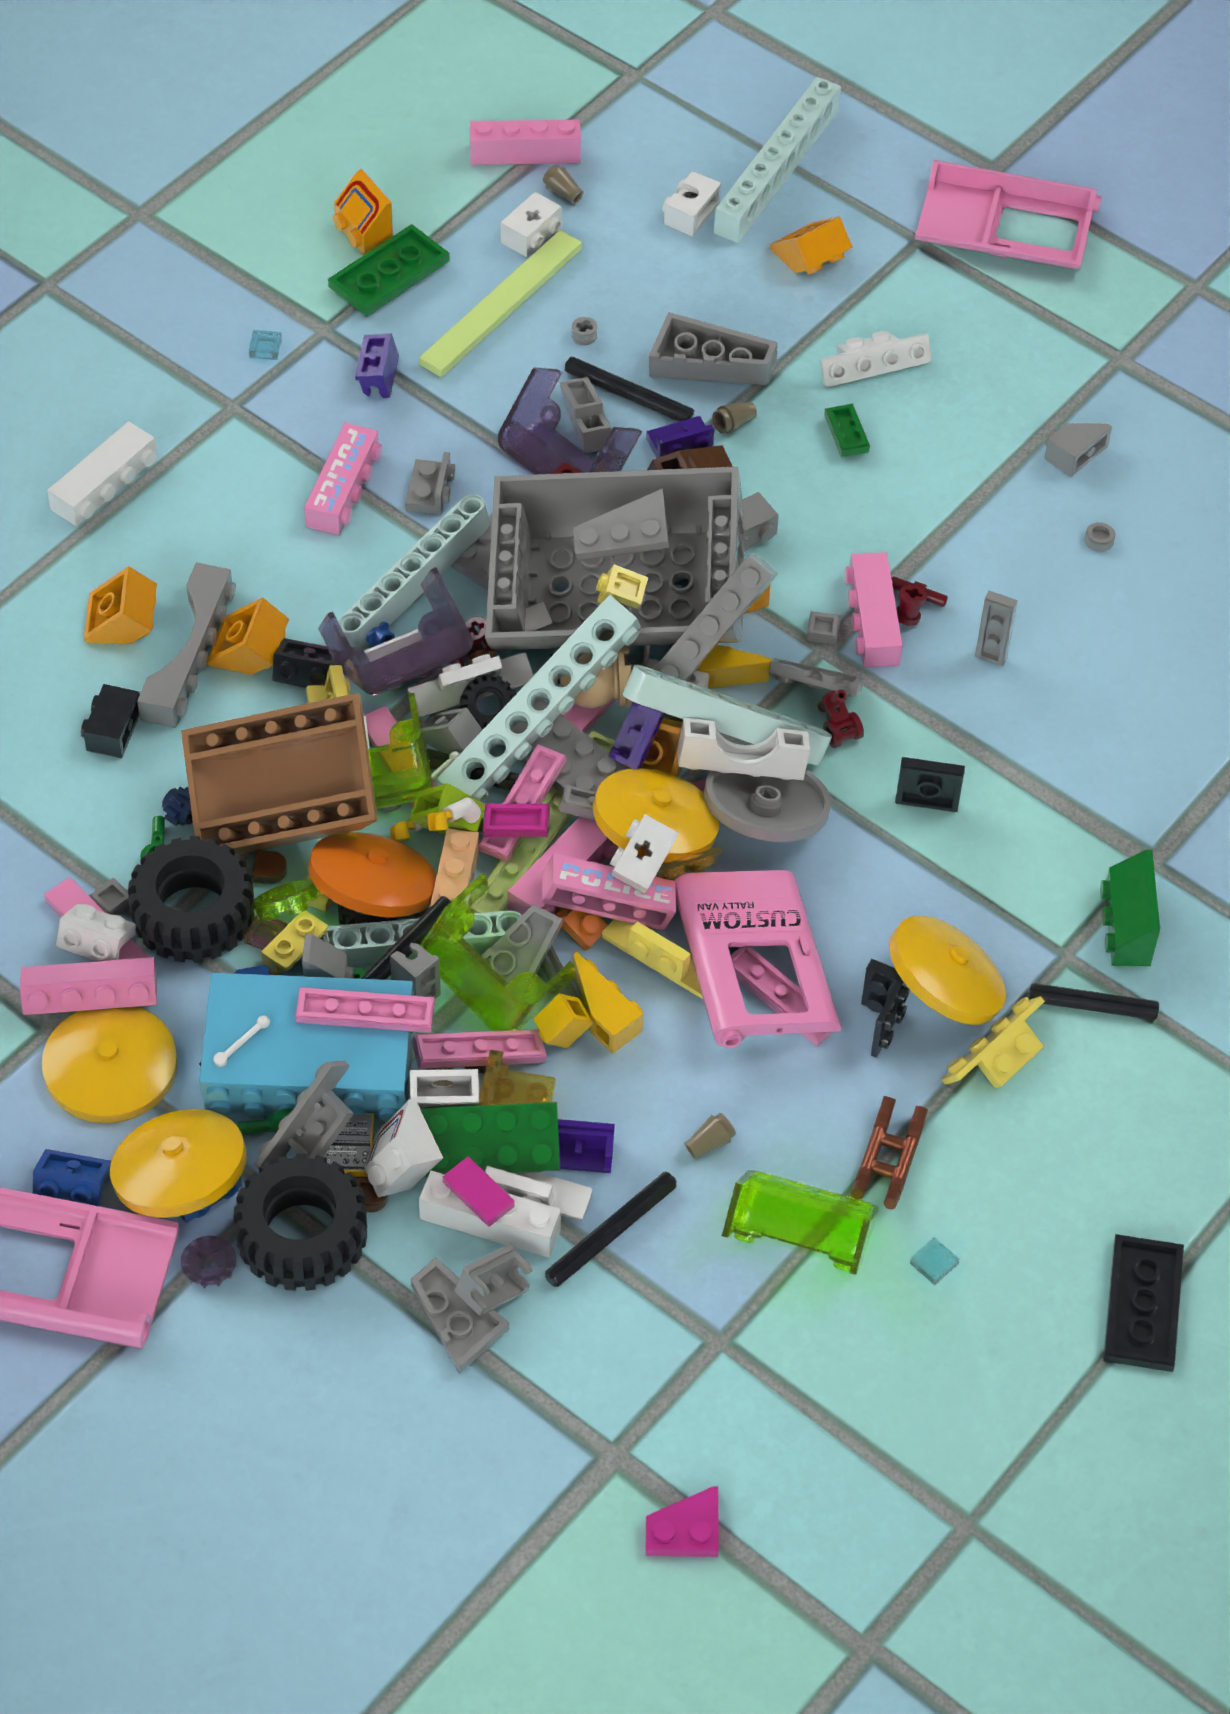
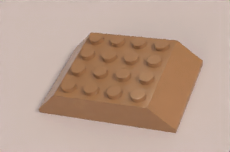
M360 693L181 730L194 835L199 836L200 840L207 841L208 838L219 841V846L222 847L223 844H226L234 849L235 854H241L357 831L378 820Z

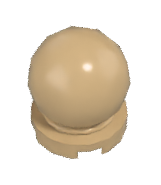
M624 645L619 650L616 661L609 668H603L596 675L597 679L593 686L585 692L582 690L575 697L576 705L585 708H597L605 706L613 698L618 700L619 707L632 705V701L622 695L631 674V665H627V655H629V647L627 645ZM584 653L578 658L577 663L587 664L591 661L593 655ZM560 677L561 687L567 686L571 681V677Z

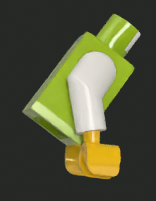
M448 783L419 791L408 822L401 821L390 828L391 839L399 842L411 839L410 829L413 832H417L423 828L446 836L448 828L479 832V837L483 838L484 818H482L485 809L484 803Z

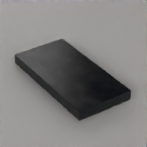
M1115 1234L1103 1361L1173 1372L1176 1356L1183 1244Z

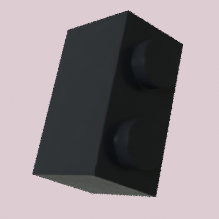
M103 684L99 695L93 697L89 719H84L81 726V737L85 740L86 751L123 758L139 719L137 702L140 696L139 691Z

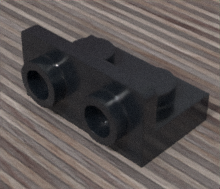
M284 638L274 653L272 680L305 688L310 685H325L329 666L341 664L343 649Z

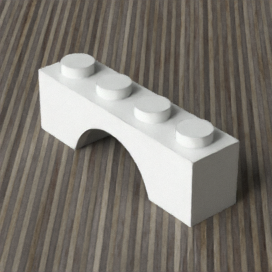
M683 718L677 746L678 766L691 770L703 769L720 773H739L754 777L766 776L783 780L803 781L810 754L808 731L777 728L769 738L760 743L739 745L726 740L717 730L715 721Z

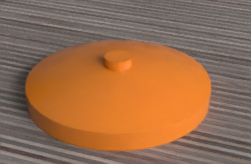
M347 832L323 838L313 847L308 863V873L312 882L325 896L348 909L379 917H404L423 911L431 904L437 877L432 865L411 847L388 837L363 832Z

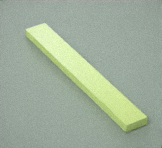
M559 230L419 357V365L442 378L581 251L582 242Z
M594 731L589 734L592 740L610 753L615 743L614 740ZM552 787L542 803L549 804L550 807L548 837H522L508 863L500 860L466 908V914L507 911L508 890L554 844L573 816L559 812L562 794L557 789Z

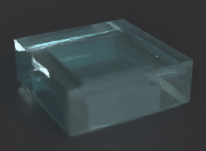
M253 330L249 347V358L278 360L282 332Z
M935 1237L910 1259V1264L934 1285L941 1281L959 1263V1258Z

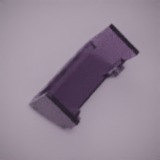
M533 367L499 430L498 444L500 448L535 475L552 474L563 463L571 465L582 473L621 471L642 431L637 428L613 427L602 449L593 459L555 430L561 419V410L558 404L549 397L563 372L559 369Z
M436 567L429 571L420 584L433 611L425 614L418 624V631L421 632L423 640L370 662L363 650L350 646L333 611L327 613L318 630L336 665H342L344 676L367 694H382L465 657L471 650L473 645L472 636Z

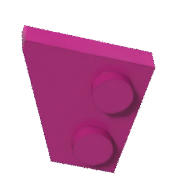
M718 1486L710 1487L646 1516L645 1556L718 1557Z

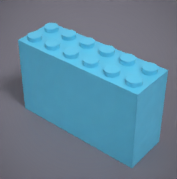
M211 973L199 1079L205 1110L214 1111L222 1115H227L230 1112H241L249 1116H261L264 1113L272 1114L281 1109H294L297 1105L298 1096L313 1083L319 1067L326 1062L346 1061L349 1064V1068L332 1091L354 1115L374 1113V1118L387 1122L408 1101V1078L411 1070L413 1031L296 1023V1011L300 987L414 996L413 981ZM260 1016H267L270 1019V1025L267 1028L260 1029L227 1058L226 1066L217 1067L215 1065L214 1055L218 1052L224 1053L257 1024V1019Z

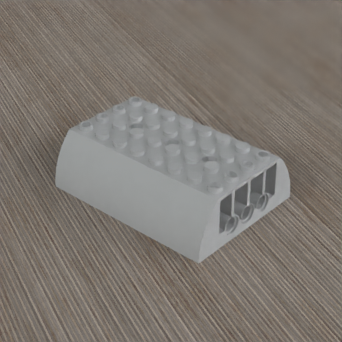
M738 467L495 476L485 634L489 647L492 650L560 648L601 604L597 602L600 593L596 590L597 582L602 573L606 574L614 564L649 577L642 603L638 609L620 603L638 619L641 626L638 637L628 646L674 645L744 561L745 525ZM663 488L669 548L577 560L573 527ZM680 578L690 580L689 585L684 588H677L674 586V583ZM565 582L569 584L568 589L564 592H555L553 590L554 586L558 583ZM544 602L552 624L534 631H525L526 608ZM743 615L718 643L741 642L743 636ZM611 630L602 632L599 640H610L614 632Z

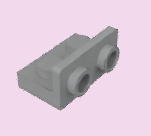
M444 452L442 462L415 459L405 503L406 511L441 515L443 503L448 504L450 499V486H447L448 481L453 482L455 475V464H450V452Z

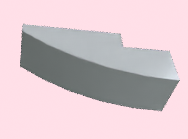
M585 377L560 382L569 418L584 453L613 448L611 426L603 413V403L589 378Z

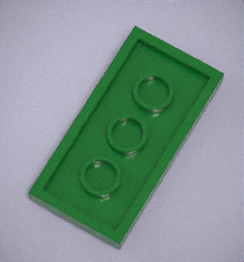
M411 224L328 278V287L367 317L450 261V253Z
M557 1102L420 1108L443 1156V1159L430 1171L446 1174L468 1156L484 1172L487 1166L510 1173L560 1171Z

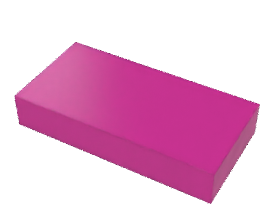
M485 803L484 837H548L549 804Z
M469 1156L442 1176L443 1183L488 1227L515 1207V1201Z

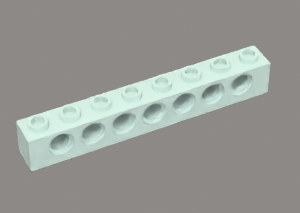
M819 77L815 78L716 207L714 234L736 243L740 242L839 111L840 85Z
M609 595L437 778L440 784L448 783L483 803L489 795L488 790L495 783L499 784L506 779L510 773L509 768L517 759L519 761L523 760L530 753L532 743L539 736L542 738L547 735L554 725L553 721L560 714H566L573 707L575 697L582 690L585 692L590 689L597 679L596 675L603 668H609L616 661L619 650L625 644L628 646L636 640L641 628L638 619L615 598ZM606 630L614 632L610 640H599L602 632ZM590 653L593 655L589 663H577L578 658L582 654ZM560 677H571V681L567 686H556V682ZM541 699L549 700V705L546 709L540 711L534 709L537 701ZM517 723H528L527 729L523 733H513V728ZM505 745L506 750L503 755L499 757L492 756L494 747ZM484 768V774L480 779H470V774L474 769Z

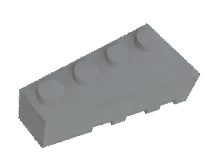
M668 312L649 355L650 377L768 385L777 365V342Z

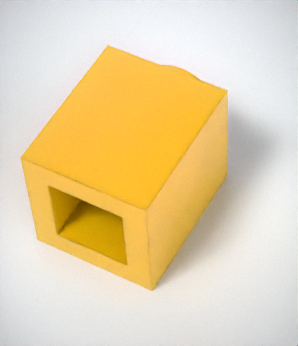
M561 993L533 1018L539 1029V1036L546 1044L567 1049L594 1024L579 998Z

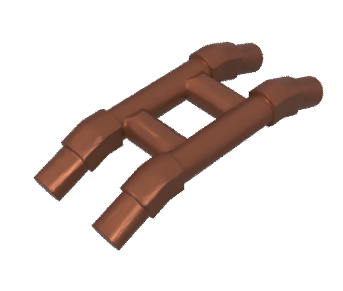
M883 1096L871 1137L851 1190V1196L857 1200L864 1197L872 1173L890 1178L891 1182L883 1204L887 1209L892 1210L896 1208L903 1192L905 1181L923 1131L928 1109L916 1105L906 1138L898 1137L887 1133L896 1099ZM881 1146L901 1151L896 1166L877 1161Z

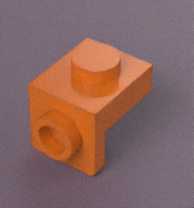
M563 907L555 913L556 916L564 920L561 928L584 951L592 947L602 935V931L608 926L600 916Z

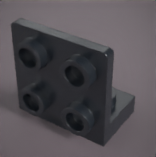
M872 958L866 968L861 1004L867 1006L873 1012L880 1013L875 1023L871 1056L877 1058L882 1048L888 1049L894 1036V1031L892 1030L894 1024H901L905 1016L907 1006L904 1004L910 989L906 987V984L894 967Z

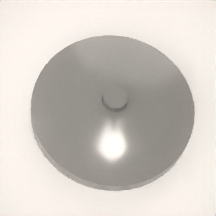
M711 770L707 776L704 789L706 805L718 821L742 835L771 842L797 841L816 834L826 824L831 807V798L827 788L808 770L805 771L803 781L783 780L766 776L754 777L739 773H720Z

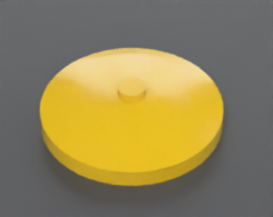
M637 768L636 770L626 769L615 772L601 782L593 801V815L597 825L614 844L624 850L631 840L625 836L634 819L641 822L645 814L678 832L679 834L664 859V863L687 862L703 856L712 848L719 831L720 821L709 811L704 799V793L690 782L659 770ZM642 845L640 849H636L638 857L648 856L646 854L647 847Z
M912 916L903 920L891 934L889 952L896 971L907 987L936 1012L960 1023L980 1025L991 1021L1004 1006L1006 990L996 965L974 940L956 927L933 917Z
M136 1006L77 1011L67 1017L51 1033L42 1055V1071L49 1094L63 1110L77 1118L90 1122L116 1123L130 1120L146 1113L166 1096L176 1077L177 1052L174 1039L166 1025L157 1016L143 1008Z
M204 1109L173 1111L145 1122L121 1142L111 1161L110 1178L117 1197L130 1210L149 1217L168 1218L182 1216L213 1204L233 1188L244 1171L247 1149L239 1128L226 1116Z

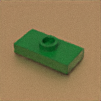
M853 403L825 408L824 416L841 458L869 453L870 444Z

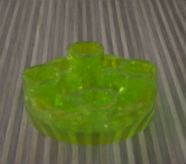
M311 879L297 880L262 893L254 899L253 905L260 921L265 922L278 917L280 912L286 910L292 915L308 909L307 903L318 898V890Z

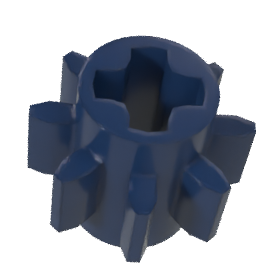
M181 786L178 789H171L162 801L163 811L167 813L164 819L175 826L178 824L184 826L185 823L187 825L192 824L193 819L188 786L185 789Z

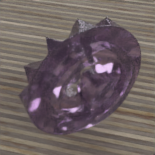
M217 1236L197 1238L189 1243L182 1253V1272L187 1276L191 1284H201L204 1288L213 1284L220 1286L225 1279H231L232 1272L237 1267L236 1252L233 1246L223 1238ZM215 1258L217 1267L208 1266L206 1269L203 1268V1261L201 1259L209 1261Z

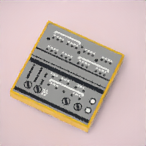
M374 1113L353 1115L323 1156L327 1158L328 1164L331 1165L332 1162H337L344 1167V1174L349 1172L354 1177H368L364 1167L373 1144Z

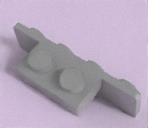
M346 1061L326 1062L319 1067L313 1083L298 1096L295 1108L281 1120L278 1125L279 1130L272 1140H269L261 1148V1155L255 1162V1166L258 1169L267 1162L270 1165L277 1163L276 1158L286 1156L291 1147L298 1154H307V1158L315 1159V1155L322 1157L325 1155L354 1115L332 1091L349 1068V1064Z

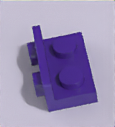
M701 416L648 430L646 431V440L655 457L659 458L680 450L713 447L714 428L712 425L706 426Z

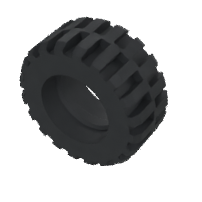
M190 836V840H181L180 837L172 839V843L168 845L162 843L156 846L154 853H146L140 859L141 865L138 864L134 867L131 873L132 879L128 884L132 922L135 923V932L139 938H142L143 944L150 950L156 948L157 955L167 959L169 956H172L174 961L184 963L185 959H193L194 963L203 962V958L207 957L215 959L222 956V951L227 950L229 952L238 946L237 939L242 941L249 933L248 927L253 925L255 917L252 875L250 869L246 867V861L239 854L235 855L234 849L226 844H223L221 847L219 846V841L210 838L207 841L200 840L199 836ZM191 887L206 888L220 895L217 901L209 907L193 912L174 910L164 904L175 892Z
M296 1154L297 1158L288 1159L286 1155L276 1158L277 1163L270 1165L267 1162L260 1166L259 1174H250L245 1180V1188L239 1189L236 1196L237 1205L234 1206L233 1214L237 1247L240 1249V1256L244 1264L250 1265V1271L257 1278L265 1276L267 1284L277 1287L280 1283L284 1285L285 1290L296 1291V1287H305V1291L316 1290L315 1285L323 1283L326 1287L335 1283V1276L344 1277L351 1271V1263L356 1264L361 1258L362 1248L366 1246L368 1228L365 1197L362 1188L357 1186L355 1177L349 1172L344 1174V1167L339 1163L332 1162L330 1165L327 1163L326 1157L315 1155V1159L307 1158V1154ZM298 1205L318 1207L333 1218L331 1224L322 1233L301 1240L282 1237L269 1227V1224L277 1214L287 1208Z

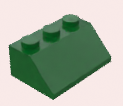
M1144 850L1109 867L1106 880H1101L1100 897L1101 899H1106V907H1103L1102 922L1103 926H1108L1109 931L1105 935V952L1111 954L1112 966H1151L1160 933L1153 851Z

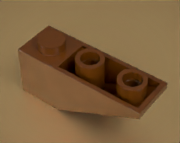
M723 445L673 452L653 459L647 470L733 466Z

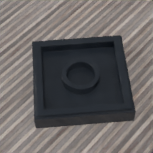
M902 757L895 803L957 812L965 766Z

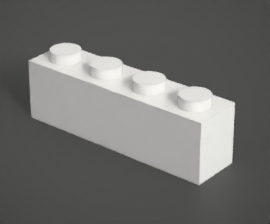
M128 421L47 490L50 510L76 527L85 519H89L100 506L110 501L126 484H130L135 476L154 463L157 458L155 437Z
M430 1171L419 1197L420 1220L504 1245L512 1243L517 1249L550 1258L561 1230V1209L508 1194L515 1201V1207L488 1227L443 1183L442 1176L445 1174Z

